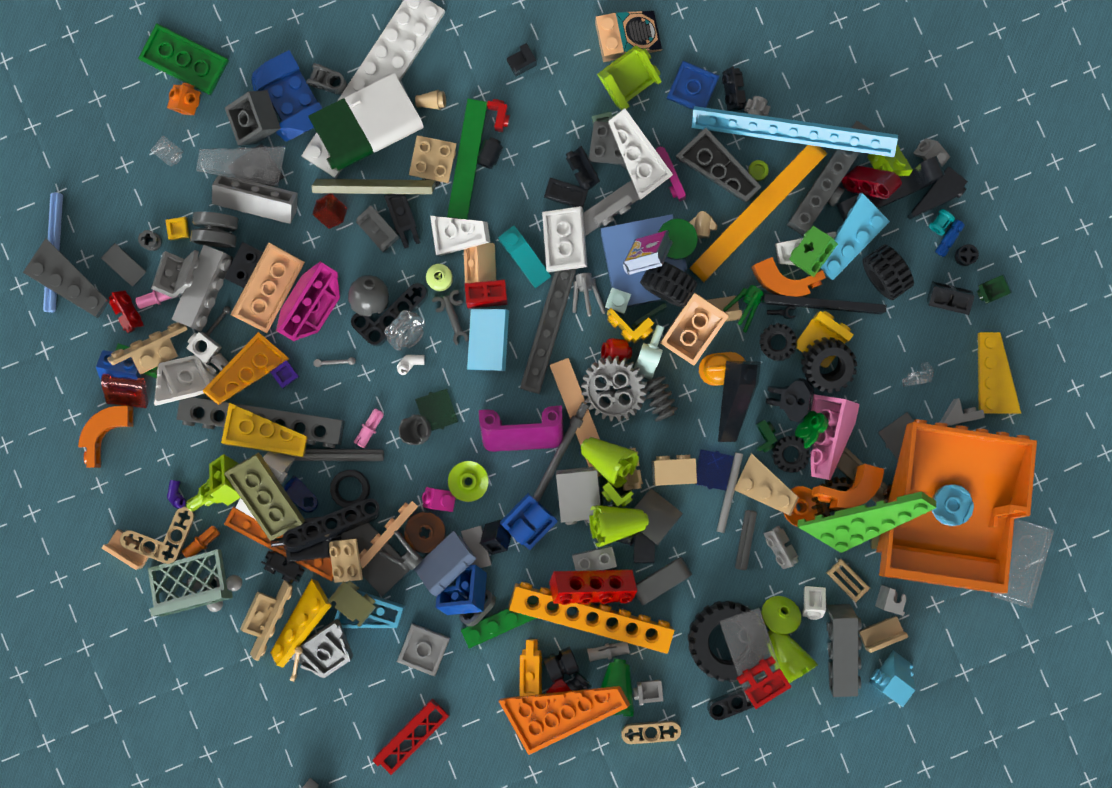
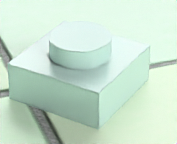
M611 288L605 308H612L614 311L624 314L631 294Z

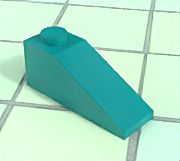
M512 226L498 237L499 242L535 289L551 277L515 226Z

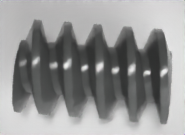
M665 376L648 381L647 386L644 388L650 392L646 399H653L649 407H656L652 414H659L655 422L675 415L674 412L678 409L677 406L671 407L675 399H668L672 392L665 391L669 384H662V381L666 379Z

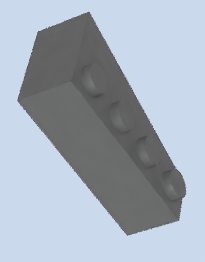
M707 128L702 130L676 155V159L745 203L761 190L758 182Z
M46 238L23 271L30 278L96 318L100 317L109 303Z
M850 604L826 605V613L830 616V622H826L828 636L831 642L827 643L829 659H832V662H828L829 689L833 697L858 696V689H861V678L858 676V669H861V658L858 657V650H861L862 647L861 638L858 637V630L862 628L861 618H858Z

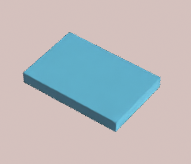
M471 309L467 370H506L509 310Z

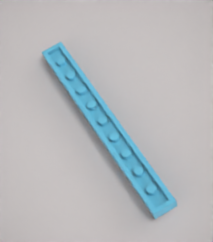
M694 106L692 128L704 130L707 128L709 131L890 157L895 156L898 135L697 106Z

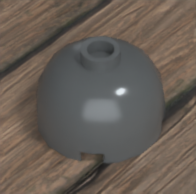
M361 276L351 284L348 292V302L351 304L352 310L360 315L372 316V313L377 312L380 314L387 308L389 303L388 288L377 276Z

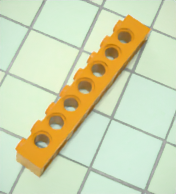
M527 582L515 583L509 603L510 611L668 654L675 630L667 621H651V617L639 614L638 617L633 616L630 611L619 609V611L611 610V606L602 603L599 606L591 603L558 604L555 610H549L547 604L553 601L550 589L541 587L540 590L532 588V584ZM532 595L538 597V602L534 605L527 602V599ZM574 606L578 608L575 615L567 614L569 607ZM590 612L597 613V618L593 621L587 620V615ZM611 617L617 619L614 626L606 625L607 620ZM629 623L636 624V629L632 632L626 630V626ZM648 629H656V633L654 636H646V631Z

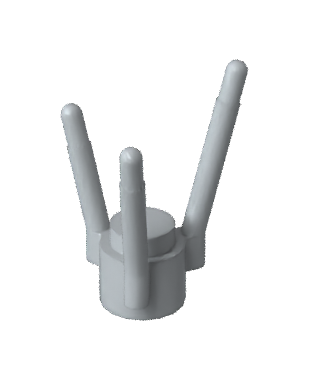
M582 273L576 275V281L573 282L572 312L576 313L579 289L580 292H584L587 315H592L588 291L593 289L601 312L605 314L606 311L596 287V281L592 279V274Z

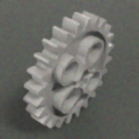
M608 356L606 362L600 358L598 364L594 362L591 365L592 368L586 370L588 375H584L582 378L586 382H583L581 387L586 390L581 394L588 396L584 403H591L589 410L595 408V415H598L600 412L603 413L602 419H605L607 415L610 421H613L615 416L618 421H621L623 416L629 419L630 413L635 415L637 413L636 409L640 410L642 408L641 403H644L646 400L643 396L648 391L642 388L646 387L647 382H641L645 375H638L637 373L640 368L633 369L634 362L627 365L626 358L622 362H619L618 356L613 361ZM618 374L624 375L626 381H621L618 378ZM598 377L605 378L607 383H601ZM622 394H627L630 400H624ZM602 397H608L611 403L604 402Z

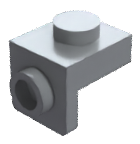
M927 138L914 151V155L923 158L924 161L937 156L941 167L950 158L938 141Z
M661 680L637 682V687L633 688L634 700H638L639 705L663 701Z

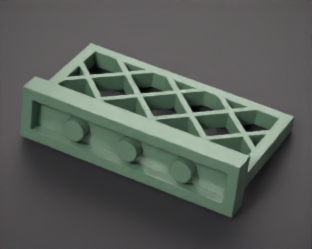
M220 549L180 559L170 564L165 563L148 568L154 605L153 608H150L151 617L167 616L233 598L232 590L227 589ZM211 556L216 558V564L213 569L207 565ZM193 561L200 564L196 573L189 569ZM175 566L183 569L178 578L172 574ZM204 568L211 572L206 581L199 577ZM161 570L165 573L161 582L157 581L155 571ZM186 573L193 577L189 585L182 582ZM214 576L219 578L220 587L218 588L210 585ZM169 577L175 581L171 590L164 586ZM197 580L203 584L199 593L192 589ZM179 585L186 589L182 597L175 594ZM164 590L168 593V596L164 602L160 603L159 594Z

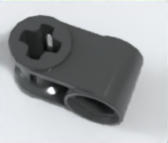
M313 63L312 67L314 69L306 83L317 89L326 90L338 95L342 94L347 87V82L342 74ZM335 80H341V84L339 86H332Z

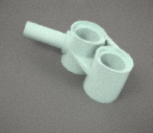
M656 325L650 344L643 343L634 369L640 368L637 373L638 375L644 374V378L650 380L653 378L663 351L659 349L658 344L664 327Z

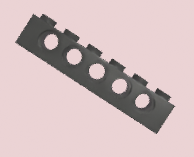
M856 121L851 127L853 129L872 131L859 121ZM836 149L789 220L788 227L804 236L860 152Z

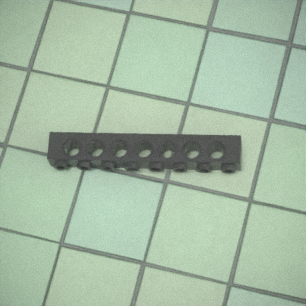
M194 397L181 399L176 420H182V425L188 426L202 423V428L215 429V426L223 427L222 431H224L229 403L223 402L218 405L213 400ZM234 404L274 423L284 420L285 427L296 432L297 425L304 423L306 430L303 435L308 437L306 444L315 445V441L323 442L325 447L335 448L336 444L341 445L344 420ZM202 407L205 415L200 419L197 417V410ZM222 410L225 413V418L219 422L216 416ZM319 426H324L326 429V434L323 437H319L316 433Z

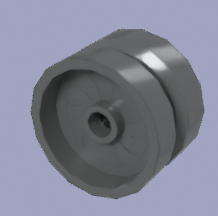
M194 212L192 223L200 228L191 231L190 242L211 247L235 248L237 237L229 232L238 229L239 219L216 212Z

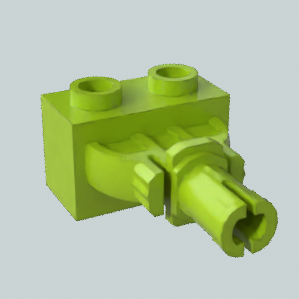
M225 454L209 464V478L207 482L199 488L197 495L186 501L187 508L194 512L204 504L210 506L213 503L223 502L229 506L238 500L240 496L224 473L239 463Z

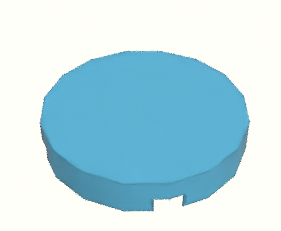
M955 484L945 485L939 488L932 497L936 500V508L932 510V513L942 524L957 526L967 522L972 516L974 503L969 491L964 487Z

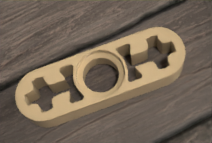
M675 721L634 723L625 725L622 728L621 735L627 744L675 741L681 735V728ZM659 726H663V730H669V726H673L674 729H677V732H674L673 736H670L668 732H664V737H660ZM642 727L643 739H640V735H633V739H629L627 735L625 736V733L629 731L628 729H632L633 732H639L638 728ZM648 727L656 728L657 734L655 737L648 738L645 735Z

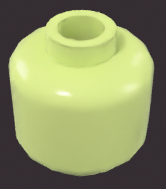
M443 264L432 265L426 272L427 284L435 291L447 290L453 282L451 270Z

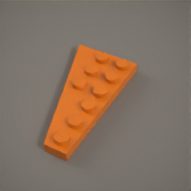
M620 686L509 697L499 700L502 709L528 755L630 706Z

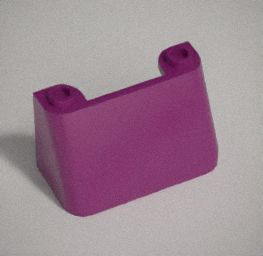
M562 405L549 406L542 412V423L502 425V420H500L496 411L489 409L479 410L482 443L488 451L559 447L563 440Z

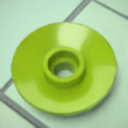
M464 461L455 465L448 476L450 492L454 497L465 502H472L481 498L489 484L486 470L480 464L473 461ZM467 477L472 479L471 485H466L465 479Z
M773 596L766 600L762 606L761 616L763 622L771 631L787 635L796 631L800 626L801 612L791 599L784 596Z

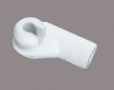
M425 355L404 356L397 365L398 373L405 375L414 365H424Z

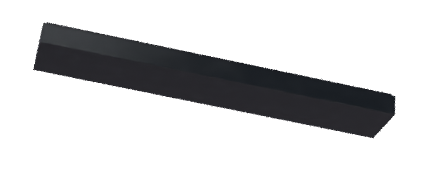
M764 294L761 302L767 305L869 314H883L887 308V305L771 294Z

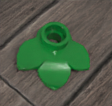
M810 411L804 416V422L797 426L795 436L804 438V448H808L816 442L819 433H823L827 429L829 420L822 413Z

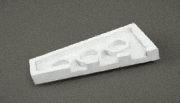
M624 108L609 119L608 123L638 197L641 200L673 174Z

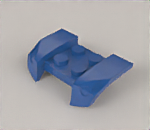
M290 50L266 61L253 72L251 78L253 90L268 91L273 108L281 120L279 123L281 129L276 131V133L284 141H289L314 128L308 115L321 110L322 107L315 99L302 76Z

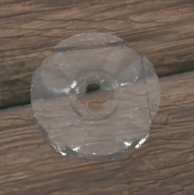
M407 310L400 312L399 316L384 331L388 343L399 351L404 347L408 349L413 347L424 334L422 328L423 325L425 326V322L417 313L408 312Z

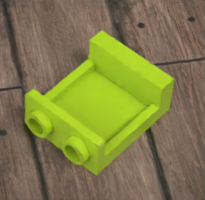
M634 46L597 74L614 104L621 110L630 107L628 101L655 82L659 85L662 82L659 78V75H661L660 71L655 65L651 64V56L645 48L641 49L638 46Z

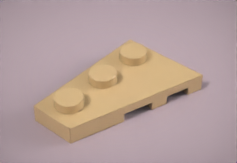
M751 453L734 490L791 516L799 497Z

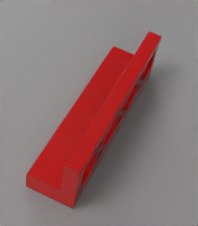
M432 698L372 761L377 766L381 764L392 775L450 715ZM434 709L443 716L438 722H429V714ZM418 725H426V734L424 736H415V728ZM404 740H412V748L409 751H400V744ZM390 754H397V764L391 768L384 760Z

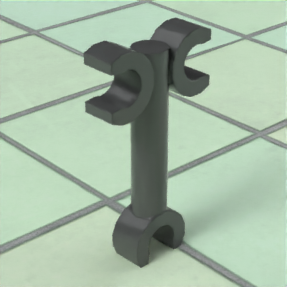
M454 290L450 295L443 298L434 297L432 302L440 301L442 304L440 308L435 309L437 313L444 311L446 308L455 333L453 341L456 345H459L457 341L459 336H464L466 342L469 341V338L462 331L453 306L463 304L462 300L457 302L453 300L454 295L459 294V290Z

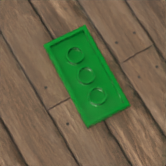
M157 23L138 57L140 61L184 83L191 84L194 88L210 96L229 62L227 58Z

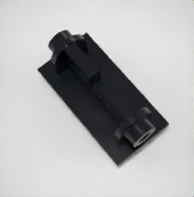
M732 66L722 72L727 111L735 108L738 110L745 109L747 103L745 90H738V87H744L742 72L740 68Z
M582 146L574 152L566 153V161H568L572 171L577 169L579 171L574 175L580 184V188L583 187L584 190H590L600 182Z
M268 551L265 556L268 559L267 562L261 561L265 565L264 569L272 574H275L276 571L283 575L281 579L290 584H293L294 581L299 583L300 581L296 579L297 576L302 577L305 572L302 566L294 562H288L285 567L283 565L286 560L285 557L275 551Z

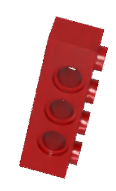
M633 570L554 571L549 581L553 604L632 602L637 593Z

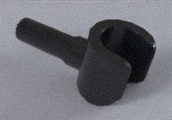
M789 306L784 310H767L766 315H780L786 319H791L796 316H790L788 310L796 308Z

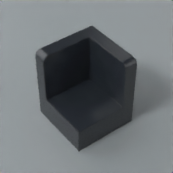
M527 43L520 46L519 52L507 58V62L515 77L537 66L536 59Z
M501 520L485 524L479 543L491 555L508 551L511 534L500 524Z

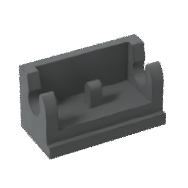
M371 205L358 216L356 223L383 253L400 239Z

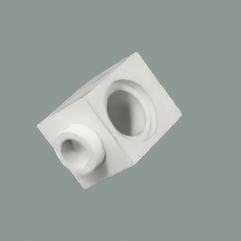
M203 332L194 333L189 338V345L187 346L189 351L205 363H210L222 348ZM201 341H205L207 344V349L204 352H201L198 347Z

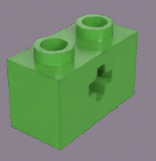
M812 226L804 234L799 246L793 249L789 260L795 266L814 277L838 244L831 236Z

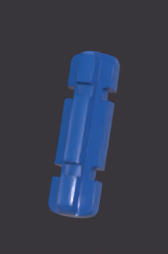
M955 220L952 223L951 228L940 242L941 244L935 250L939 256H946L949 251L948 248L952 247L959 236V232L964 228L965 224L960 220Z

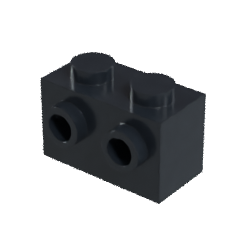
M242 242L224 279L245 288L263 252Z

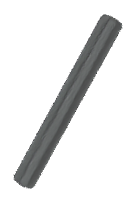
M305 449L304 457L289 456L295 458L294 461H383L384 450Z

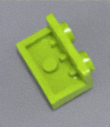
M896 145L894 157L868 154L867 156L874 169L893 172L898 176H909L913 171L898 145Z
M609 482L601 486L603 488L601 493L608 502L613 501L617 507L619 505L624 507L633 500L631 496L634 493L631 490L620 497Z

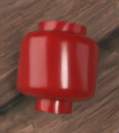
M609 338L606 343L602 344L601 357L606 362L608 356L611 357L612 361L618 356L619 362H622L624 358L626 360L631 359L632 348L629 347L627 340Z

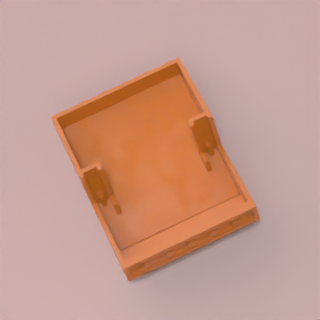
M915 419L914 422L907 424L888 503L896 501L897 497L917 492H923L932 498L939 488L955 484L969 491L974 503V509L969 520L961 525H944L935 518L931 510L880 534L876 552L881 553L879 576L999 594L1008 593L1014 519L1030 516L1037 440H1030V436L1026 435L1010 437L1009 433L1006 432L990 434L989 430L986 429L970 431L966 426L951 428L946 423L931 425L927 424L926 420Z

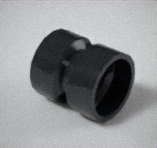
M570 646L560 650L558 655L553 653L543 657L552 682L563 679L564 674L570 676L580 671Z

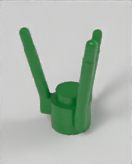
M750 285L748 289L743 288L740 294L723 308V311L726 312L744 297L743 301L748 305L740 317L738 325L743 323L751 309L743 332L746 333L764 293L754 285Z

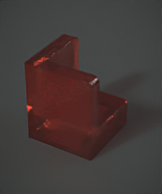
M330 193L316 201L312 215L328 229H331L344 222L347 207Z

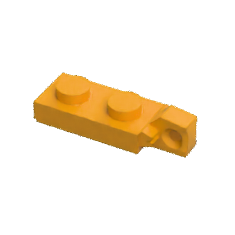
M538 639L526 640V649H523L522 655H520V696L542 694L541 650H538Z

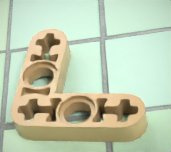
M187 507L178 509L163 542L129 530L120 536V544L126 549L162 563H173L178 559L195 518L194 512L190 511ZM188 511L190 519L185 520L183 526H187L186 530L175 526L176 522L180 524L182 518L179 517L180 513ZM174 530L182 532L183 536L180 541L172 540L171 533ZM133 534V539L140 541V537L144 539L140 543L139 550H137L136 547L138 545L130 543L128 546L125 537H130ZM151 541L155 544V550L152 553L144 551L146 542ZM169 541L170 543L179 546L178 549L173 547L171 553L174 554V557L169 558L167 561L165 560L166 556L163 555L164 551H169L171 547L167 545V542Z

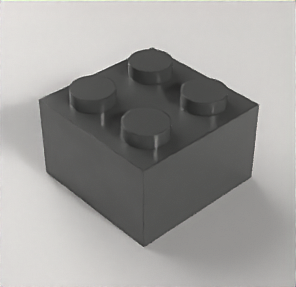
M267 90L248 91L225 107L238 146L257 144L281 129Z

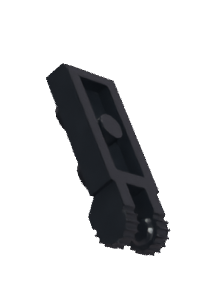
M384 195L397 234L400 235L404 248L409 247L408 240L404 232L409 230L412 231L414 242L416 244L421 243L406 195Z

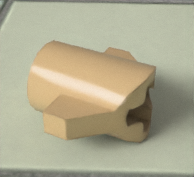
M700 211L689 222L695 228L699 238H709L710 231L717 230L718 226L712 216L704 211Z

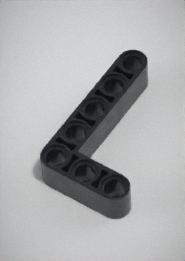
M934 156L916 166L909 176H899L902 184L889 198L882 199L868 195L865 196L879 209L932 185L942 178L945 173L937 156ZM858 195L836 205L843 221H845L849 210L856 203Z

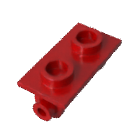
M126 290L112 292V295L109 297V304L116 315L122 312L123 315L118 320L123 330L131 333L135 330L134 328L143 327L144 324L141 316L136 311L131 297L127 294Z

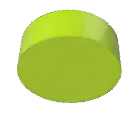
M761 160L752 162L748 167V173L756 181L764 180L769 172L767 164Z

